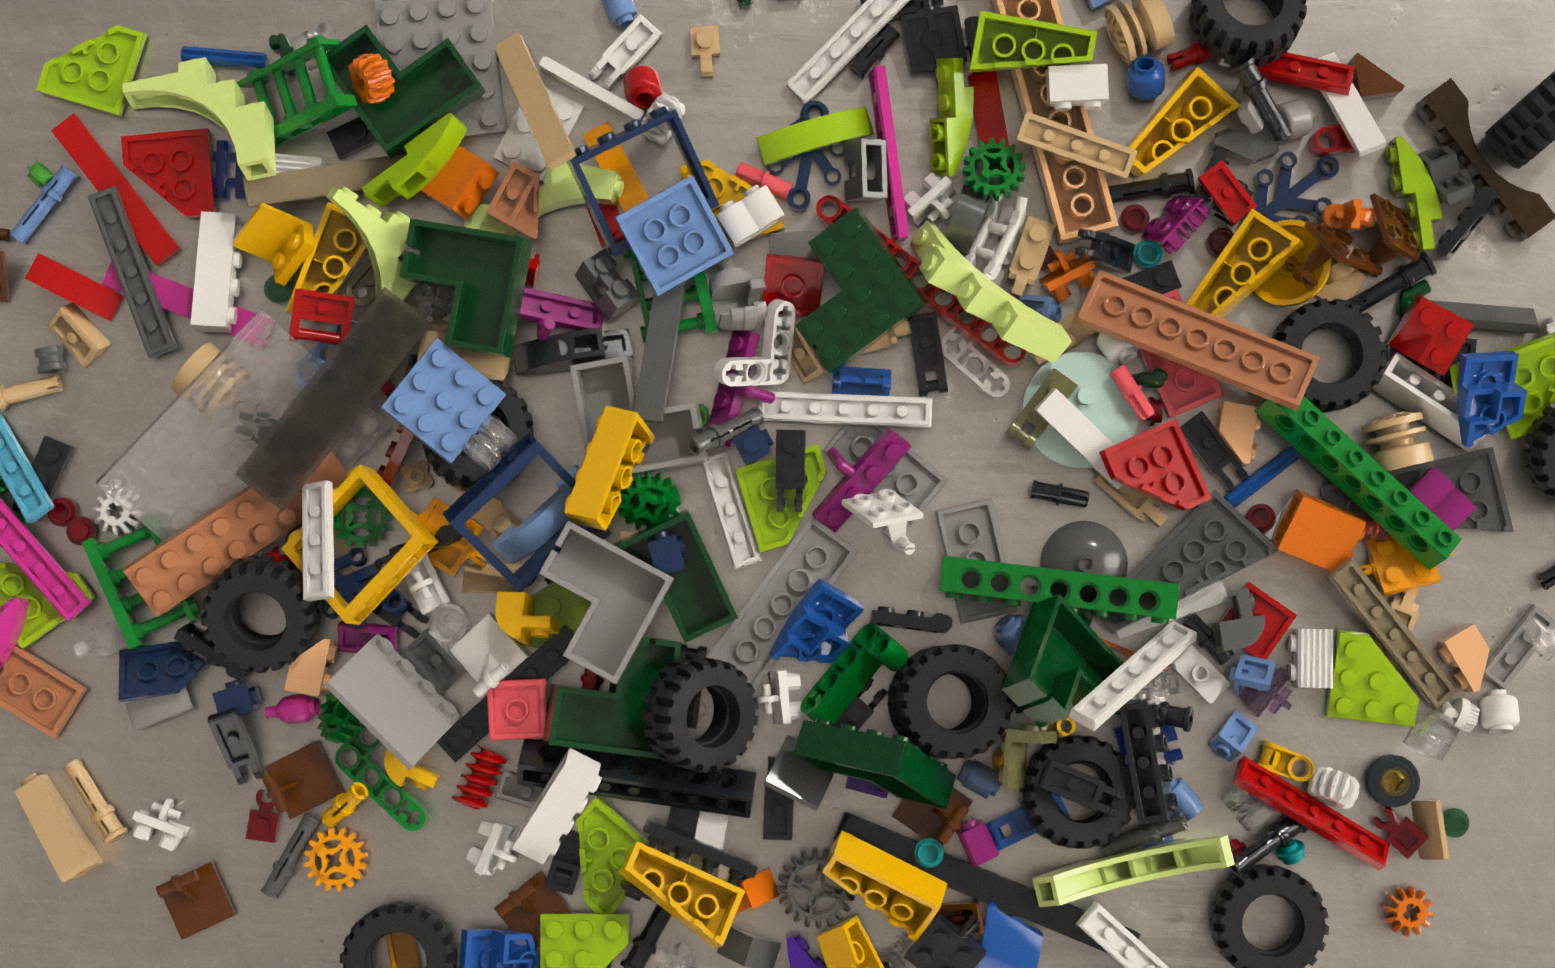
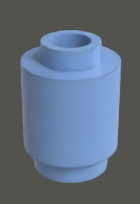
M602 0L610 24H617V27H622L634 21L633 17L636 16L637 12L632 0Z
M967 759L957 776V780L962 782V786L985 799L989 795L995 796L1002 785V782L999 781V772L977 760L973 762Z
M1173 777V780L1170 781L1171 792L1176 794L1178 800V810L1175 811V814L1182 812L1186 820L1189 821L1201 811L1203 805L1199 802L1200 797L1181 777L1176 780Z

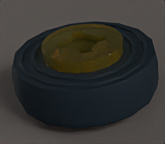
M1389 754L1379 757L1371 764L1366 775V785L1369 794L1376 802L1383 806L1396 808L1408 804L1415 798L1420 787V777L1417 768L1410 760L1403 756Z

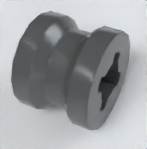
M46 346L34 350L35 357L39 360L38 374H50L67 370V363L62 358L65 352L64 346Z

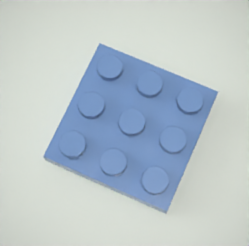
M693 175L614 217L656 296L734 254Z
M436 338L380 408L446 462L451 464L506 394Z

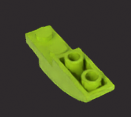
M963 58L936 59L939 117L930 118V164L932 172L942 177L955 175L970 135L974 86L964 87Z
M448 113L404 145L407 152L406 156L362 187L365 196L381 208L399 195L409 200L424 188L449 161L468 130L466 125L452 113Z
M1397 136L1389 142V146L1386 148L1387 160L1389 163H1392L1393 174L1390 177L1391 188L1393 192L1396 191L1397 199L1409 198V201L1406 202V212L1409 218L1412 219L1413 230L1410 232L1418 243V248H1416L1417 254L1422 252L1428 253L1435 249L1432 223H1436L1443 218L1435 186L1422 160L1402 136Z

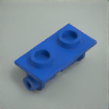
M843 366L836 372H833L832 394L890 396V369Z

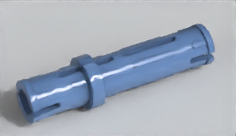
M61 165V168L51 181L41 187L43 191L9 234L25 244L57 201L61 202L63 200L62 195L78 176L66 166Z

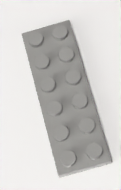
M811 516L737 615L738 619L733 620L707 657L735 665L737 670L742 671L747 676L748 680L746 682L751 683L755 690L777 661L771 658L770 652L781 629L797 604L819 578L833 585L858 550Z

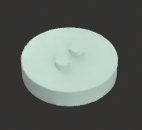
M1090 352L1063 354L1055 364L1048 361L1029 381L1021 403L1022 412L1055 368L1078 385L1068 400L1114 445L1132 438L1139 422L1138 417L1127 400H1122L1123 394L1112 377L1109 376L1111 372L1120 366L1116 363H1110L1102 355ZM1027 421L1023 424V429L1030 434L1035 429ZM1050 425L1046 427L1033 445L1034 449L1042 457L1058 466L1068 469L1094 468Z

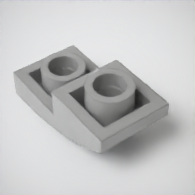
M1239 81L1234 99L1240 104L1237 113L1240 121L1246 124L1250 132L1254 134L1262 131L1264 119L1251 95L1247 96L1243 93L1242 88L1244 86Z
M824 230L769 233L770 254L819 259L808 242Z
M186 686L177 694L133 700L125 704L134 731L143 730L162 720L172 719L193 709Z

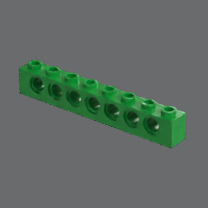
M1303 397L1297 411L1268 399H1264L1255 409V413L1429 570L1446 560L1462 540L1306 397Z
M943 556L939 591H945V597L962 599L963 594L975 595L974 601L992 603V597L1003 598V604L1021 606V601L1033 602L1035 604L1052 597L1050 587L1054 582L1060 581L1067 587V594L1063 599L1078 614H1080V608L1092 609V615L1109 617L1110 612L1122 613L1121 619L1139 621V615L1151 616L1152 623L1169 624V619L1176 620L1180 584ZM967 571H974L979 576V583L974 588H967L962 582V577ZM998 574L1006 576L1009 582L1007 589L1002 592L995 591L991 586L992 578ZM1026 578H1032L1038 584V589L1033 595H1025L1021 591V582ZM1085 585H1091L1096 590L1097 595L1092 602H1084L1080 598V590ZM1114 589H1121L1126 594V600L1120 606H1114L1109 600V595ZM1145 592H1149L1155 597V605L1148 610L1143 609L1139 605V598Z

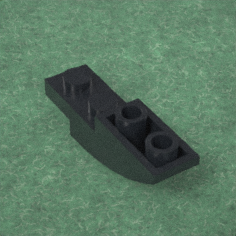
M601 327L560 333L548 336L545 340L535 339L515 345L512 351L516 376L571 370V365L625 355L633 357L628 328L602 331Z

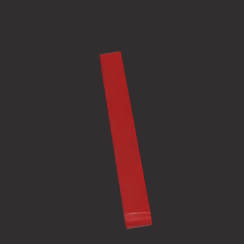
M833 195L823 196L816 204L818 220L826 228L852 210ZM832 205L838 210L834 216L826 217L822 214L823 208ZM874 227L893 255L905 261L906 264L903 269L911 280L916 276L923 275L919 268L922 264L920 261ZM930 283L922 288L917 287L928 302L927 306L1001 364L1008 368H1015L1022 364L1026 350L1017 347L1020 350V356L1016 359H1009L1005 356L1004 350L1009 346L1015 345L1002 340L998 333L997 338L993 341H986L982 338L981 332L984 329L991 328L995 330L992 323L975 315L974 320L970 323H963L959 320L958 315L964 309L954 294ZM940 293H946L952 300L948 305H939L935 301L936 296Z

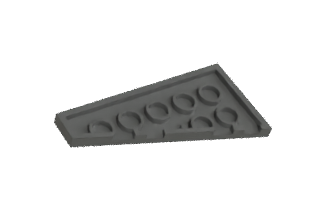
M1493 447L1387 471L1408 489L1430 467L1435 466L1476 507L1458 526L1459 528L1514 532ZM1335 484L1320 487L1324 501L1358 514L1362 519L1374 520Z
M1214 489L1210 493L1212 499L1199 504L1126 578L1180 584L1178 601L1277 553L1279 550ZM1114 589L1109 595V600L1114 606H1120L1125 602L1126 594L1121 589ZM1149 592L1143 593L1139 598V605L1145 610L1151 609L1155 605L1154 595ZM1110 612L1109 617L1093 615L1112 634L1137 622L1135 620L1121 619L1122 613ZM1139 615V620L1147 616Z

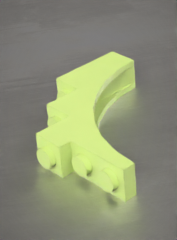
M206 57L179 62L178 72L138 79L122 84L123 94L133 110L151 107L178 108L195 112L214 121L230 135L235 146L237 164L247 181L276 175L274 118L265 102L245 105V96L235 79L216 83V73Z
M332 187L326 197L346 214L358 230L368 250L374 271L375 303L373 318L366 340L355 359L379 376L386 378L424 323V320L417 316L420 312L417 308L406 301L401 305L416 284L399 277L403 256L399 260L398 257L407 246L406 240L410 218L400 211H397L396 214L386 211L381 219L382 212L368 203L365 207L356 201L359 196L350 189L343 187L340 190L339 188Z
M926 219L921 228L916 230L910 243L922 261L919 268L928 283L954 294L964 311L992 323L1002 340L1054 364L1072 342L1062 325L1029 308L987 278L955 249L935 223Z
M1228 835L1197 839L1189 837L1173 839L1172 841L1159 843L1147 848L1126 850L1102 859L1079 861L1034 877L1032 880L1039 907L1063 905L1097 893L1140 882L1190 872L1226 868L1235 865Z

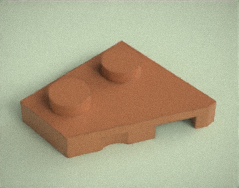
M513 161L486 214L536 240L538 237L539 175Z

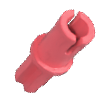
M744 162L739 164L735 173L736 177L750 185H758L759 188L766 185L771 194L784 200L787 199L788 193L793 186V183L771 175L769 170L764 172Z
M1124 364L1111 372L1109 376L1112 377L1123 394L1122 400L1126 399L1138 419L1144 421L1154 414V409L1142 393V385H1137Z

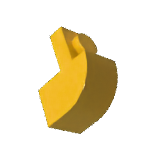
M497 591L495 616L499 627L507 635L520 643L530 645L531 636L548 638L549 634H559L560 622L551 616H533L535 599L526 592Z
M386 748L384 766L389 778L395 784L403 787L408 779L411 778L413 779L411 784L427 791L428 787H437L442 777L441 775L417 764L408 770Z

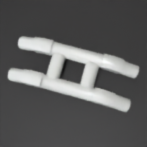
M1000 194L998 201H995L992 195L991 202L988 204L987 212L984 216L985 219L972 243L969 253L964 256L974 267L978 262V258L989 261L982 273L991 281L998 276L1002 268L1001 265L1014 238L1024 223L1029 198L1017 196L1014 210H1012L1008 222L1009 225L997 223L1001 215L1004 195ZM990 233L1003 236L996 251L983 248Z

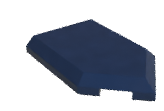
M177 641L143 646L134 651L130 649L119 650L118 701L126 702L177 694L207 663L199 656H195L190 651L184 649Z

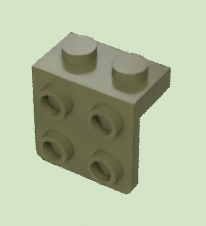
M1035 723L1022 724V728L1006 729V734L1001 739L1004 764L999 769V781L1002 782L1003 789L1024 788L1028 743H1057L1058 731L1048 730V725L1039 728Z

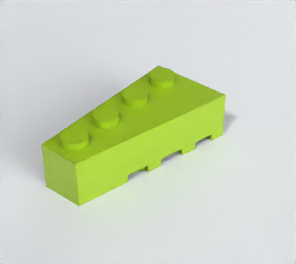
M980 11L969 73L1089 64L1093 58L1097 31Z

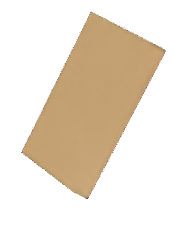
M74 303L60 307L46 325L84 368L89 366L111 344Z
M794 325L791 364L805 385L828 371L813 352L818 347H810ZM778 335L776 338L781 345L782 336Z
M464 564L462 593L518 592L491 564H486L483 568L478 564ZM523 564L505 565L514 573Z
M1433 798L1413 801L1411 805L1414 823L1429 836L1418 848L1419 857L1424 860L1449 859L1441 801Z

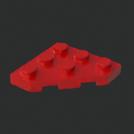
M208 128L121 136L123 165L184 216L196 218L201 216V211L217 212L211 139Z
M1176 418L1099 452L1110 479L1179 510L1185 511L1212 499Z

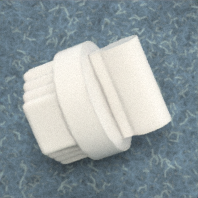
M1458 697L1452 706L1446 701L1439 707V710L1447 718V726L1451 729L1470 733L1477 725L1476 723H1478L1477 719H1479L1480 709L1477 705L1472 704L1470 700Z

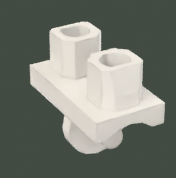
M931 172L922 182L924 188L928 191L922 198L914 191L909 192L904 197L907 212L917 227L921 226L926 219L933 223L939 217L944 221H948L951 218L947 209L954 204L950 198L956 194L951 185L952 181L947 176L942 179Z
M428 554L425 555L405 576L409 590L413 594L423 615L451 602Z
M786 671L768 672L769 684L762 685L763 696L754 697L758 703L764 704V714L772 713L773 724H790L791 720L803 717L804 714L800 708L802 702H789L788 694L790 690L800 689V675L786 673Z
M167 798L163 805L157 802L152 804L151 810L158 812L159 815L141 809L140 811H134L132 820L136 821L133 830L134 837L149 841L154 828L163 831L158 845L170 851L175 850L181 839L188 836L191 827L169 819L171 817L179 820L182 812L173 809L174 800Z
M484 821L481 823L477 836L487 840L484 849L472 847L466 857V861L475 867V873L494 876L497 868L504 870L507 861L516 863L518 856L511 853L513 842L509 840L514 827L502 823Z

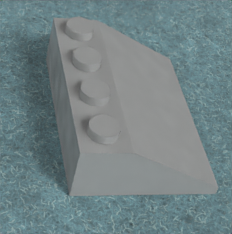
M378 633L324 684L408 770L426 754L460 717L454 705L444 700L436 692L434 685L430 681L423 679L415 671L413 664L409 660L402 658L394 650L392 643L388 639L382 638Z

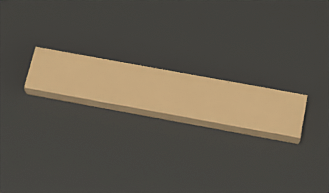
M516 32L496 44L495 51L544 160L552 171L577 156L522 36L519 32Z

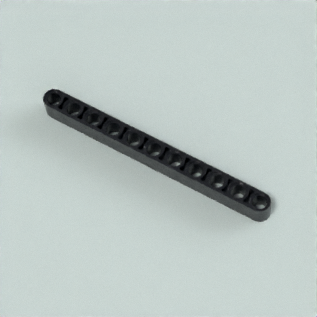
M844 811L833 837L834 840L837 839L843 830L948 883V888L987 904L993 902L997 904L999 909L1106 952L1076 925V922L1086 910L1069 903L1059 906L1039 907L1035 889L982 867H973L970 862L945 852L940 864L932 868L923 867L916 861L914 856V849L919 841ZM1125 927L1139 940L1140 933Z

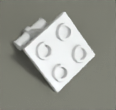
M882 489L879 493L869 495L857 494L853 498L842 499V506L870 527L886 526L883 536L890 541L893 548L902 550L907 555L915 551V545L908 541L906 536L907 521L922 519L923 512L896 494L894 490Z
M491 612L449 650L477 681L478 685L472 690L480 698L490 688H496L501 680H504L529 657L515 639L501 630Z

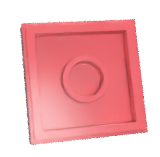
M546 678L501 680L496 688H490L487 691L489 740L537 739L544 737L548 710Z

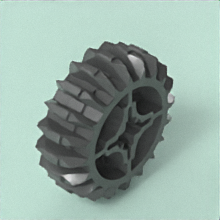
M812 848L813 857L809 858L806 851L802 850L800 853L803 860L799 862L793 855L790 857V860L795 866L791 868L789 865H783V870L789 873V875L778 876V880L786 883V886L777 887V892L786 893L787 895L780 898L779 903L781 905L790 903V906L785 909V913L788 915L795 910L797 913L793 918L794 922L797 923L802 916L806 917L804 921L805 927H809L811 919H816V928H821V919L826 918L827 925L832 926L833 923L830 916L834 914L839 921L842 920L843 916L838 910L842 908L844 911L849 912L851 908L844 901L845 899L854 901L855 895L847 893L842 887L841 890L836 889L825 882V874L822 871L829 853L828 849H824L822 857H817V848ZM818 864L813 877L809 879L795 877L804 867ZM819 874H821V887L825 890L823 893L819 891V895H815L814 902H812V889L808 886L811 882L814 884V881H818ZM792 886L798 887L808 894L809 899L806 909L795 900ZM822 898H838L830 908L823 911H815L819 900Z

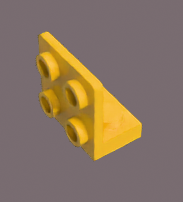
M260 203L234 238L233 246L272 262L274 281L285 286L315 247L313 224L265 203Z

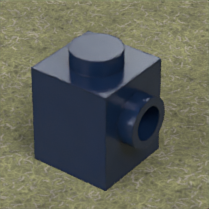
M758 425L732 439L745 466L772 453L769 446L774 443L766 429L761 431Z
M668 529L651 535L652 539L647 540V545L654 567L666 574L685 569L682 555H686L687 551L683 538L677 539L675 532L669 534Z
M242 680L230 681L225 683L226 689L212 693L217 712L237 707L240 716L260 710L261 694L257 686L253 687L252 682L243 683Z

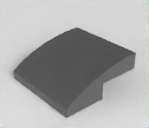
M430 627L425 629L406 649L399 653L402 658L409 660L413 664L415 671L423 679L430 681L434 685L436 692L440 696L467 672L449 651L448 646Z
M787 736L764 785L817 811L834 773L821 771L794 755L793 752L797 740Z

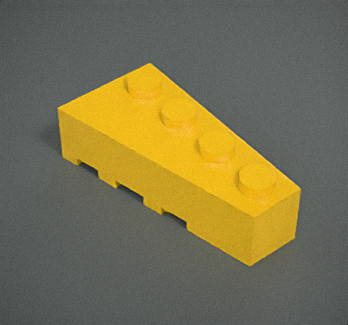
M1199 67L1192 69L1127 143L1126 147L1137 150L1130 172L1135 177L1147 173L1227 114L1234 111L1240 104Z
M327 202L314 236L315 247L305 259L295 288L337 294L368 250L358 230L346 214L335 204ZM295 288L293 290L292 296L286 309V312L290 315H292ZM306 320V321H309V322L314 323V324H316V323L318 322V321Z
M1251 209L1186 304L1223 319L1280 269L1286 261H1289L1287 260L1289 257L1297 254L1305 244L1276 223Z
M606 405L603 414L598 417L596 432L592 441L587 445L586 457L582 467L576 473L572 493L568 495L565 501L564 513L574 524L606 531L622 501L621 490L629 488L633 480L632 469L634 465H641L645 458V454L642 453L643 448L646 444L651 445L655 439L654 434L638 412Z
M843 830L831 846L822 873L850 894L857 893L864 898V904L872 910L877 908L888 916L887 921L894 927L901 926L908 931V937L914 942H917L941 908L948 884Z
M638 841L630 845L619 870V874L712 948L717 949L723 946L745 890Z
M857 915L830 926L816 936L827 968H884Z

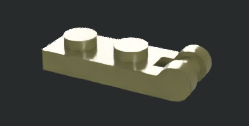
M1054 368L1005 434L1012 439L1013 437L1017 438L1023 443L1022 447L1029 451L1049 425L1034 410L1036 406L1053 388H1056L1068 399L1078 385ZM1025 421L1035 427L1031 434L1021 428Z

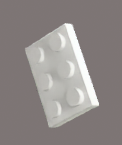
M546 87L564 129L570 138L585 108ZM519 106L493 158L509 167L515 161L539 175V182L544 183L547 164L521 106Z

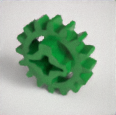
M991 137L988 145H985L980 140L978 142V150L970 147V156L964 157L963 164L966 167H963L962 175L967 177L966 186L974 185V195L981 191L983 192V200H986L989 195H993L994 200L998 201L1000 194H1003L1007 199L1010 198V189L1018 192L1020 187L1018 182H1024L1025 179L1023 172L1026 170V163L1021 162L1023 159L1022 152L1014 153L1015 144L1006 147L1005 139L1003 138L999 144H995L994 138ZM1009 162H1011L1013 166V174H1011V169L1008 168ZM975 165H978V169L981 171L979 177L975 172Z
M646 471L645 477L635 473V480L631 482L629 488L622 489L620 492L622 501L618 507L619 516L625 517L627 525L635 522L637 530L642 525H646L647 528L671 517V514L679 513L678 505H681L678 487L677 485H672L670 477L662 480L661 472H658L655 477H651L650 471Z
M363 486L333 518L337 522L333 525V530L341 531L337 536L339 540L348 538V546L352 547L355 541H357L358 548L364 549L365 542L374 547L376 546V538L382 541L386 539L382 533L384 530L392 531V528L387 525V521L394 520L395 517L387 513L388 509L371 490L367 493L366 486ZM363 497L371 499L365 505H359L354 501L357 498ZM346 509L348 511V521L344 524L343 516ZM380 510L381 519L378 525L376 523V513ZM358 511L367 512L365 515L366 523L357 522L359 519ZM359 529H365L370 533L367 536L361 537L353 535Z
M330 692L325 695L326 703L320 706L323 709L320 715H318V719L322 721L318 725V729L322 730L320 736L336 744L339 742L345 743L347 737L352 739L353 732L360 729L359 720Z

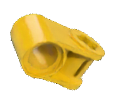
M1262 741L1264 747L1257 763L1258 765L1277 776L1280 775L1294 781L1304 782L1312 777L1314 765L1308 757L1292 752L1288 748L1272 742ZM1296 760H1302L1305 763V772L1301 776H1295L1292 772V765Z

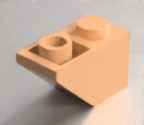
M1223 401L1218 406L1215 428L1235 454L1242 466L1249 465L1250 460L1254 461L1257 452V443H1253L1254 433L1259 431L1261 425V417L1254 412L1257 406Z
M1466 624L1437 641L1440 646L1438 653L1447 665L1450 664L1456 673L1453 675V678L1461 690L1465 689L1466 692L1475 693L1480 690L1490 649L1476 625Z
M324 638L289 664L284 690L316 697L324 696L325 691L329 692L324 684L332 677L329 674L330 665L335 663L337 659L338 646H335L336 639Z

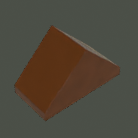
M1358 52L1348 62V65L1356 66L1352 83L1363 102L1395 97L1405 87V85Z
M975 898L942 903L941 908L934 916L935 920L942 914L949 921L963 926L970 916H975V920L979 919L980 926L972 933L984 932L980 902Z

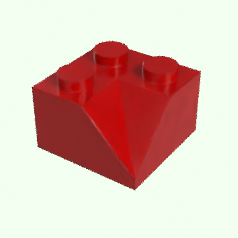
M1416 294L1387 345L1444 376L1475 324Z

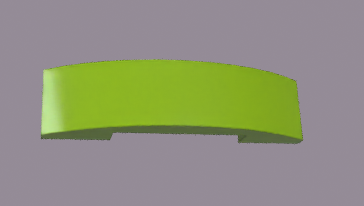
M865 106L799 122L756 138L763 164L767 166L791 159L795 155L844 141L850 142L872 136L874 131Z

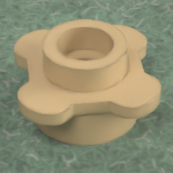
M419 460L417 464L402 466L400 473L405 477V489L408 492L413 493L418 488H429L432 486L433 478L430 477L427 470L429 465L426 461ZM418 473L419 478L415 479L414 475Z

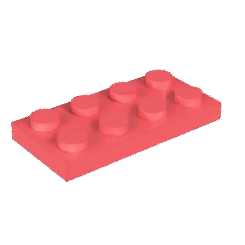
M1177 289L1163 294L1183 303ZM1139 348L1140 355L1149 373H1153L1155 368H1161L1168 374L1167 380L1163 382L1164 386L1156 389L1169 419L1224 395L1216 378Z

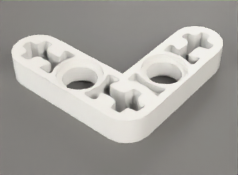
M775 299L769 303L765 318L762 357L720 359L714 368L716 381L728 386L779 385L788 379L791 368L796 315L794 305L791 302ZM779 311H783V315L778 317ZM778 335H781L782 344L778 349H775L774 340ZM752 364H755L757 371L755 376L750 379L748 377V369ZM731 368L738 372V374L729 373L726 376V371H729Z
M965 312L959 320L964 322L967 318L975 317L973 314ZM953 326L941 341L943 358L987 396L996 399L1003 397L1010 389L1009 378L972 346L974 343L972 340L966 344L963 339L957 347L960 351L958 354L956 352L951 354L946 352L948 346L945 342L949 341L952 343L959 336L954 333L956 328ZM960 332V334H961L963 337L969 339L967 336H965L963 333ZM977 358L982 362L983 369L980 373L972 374L967 370L966 364L969 359ZM988 368L993 371L989 374L993 380L996 381L998 378L1003 380L1001 386L1004 390L1002 392L998 389L995 392L991 391L992 384L987 379L984 380L983 384L978 380L985 375Z

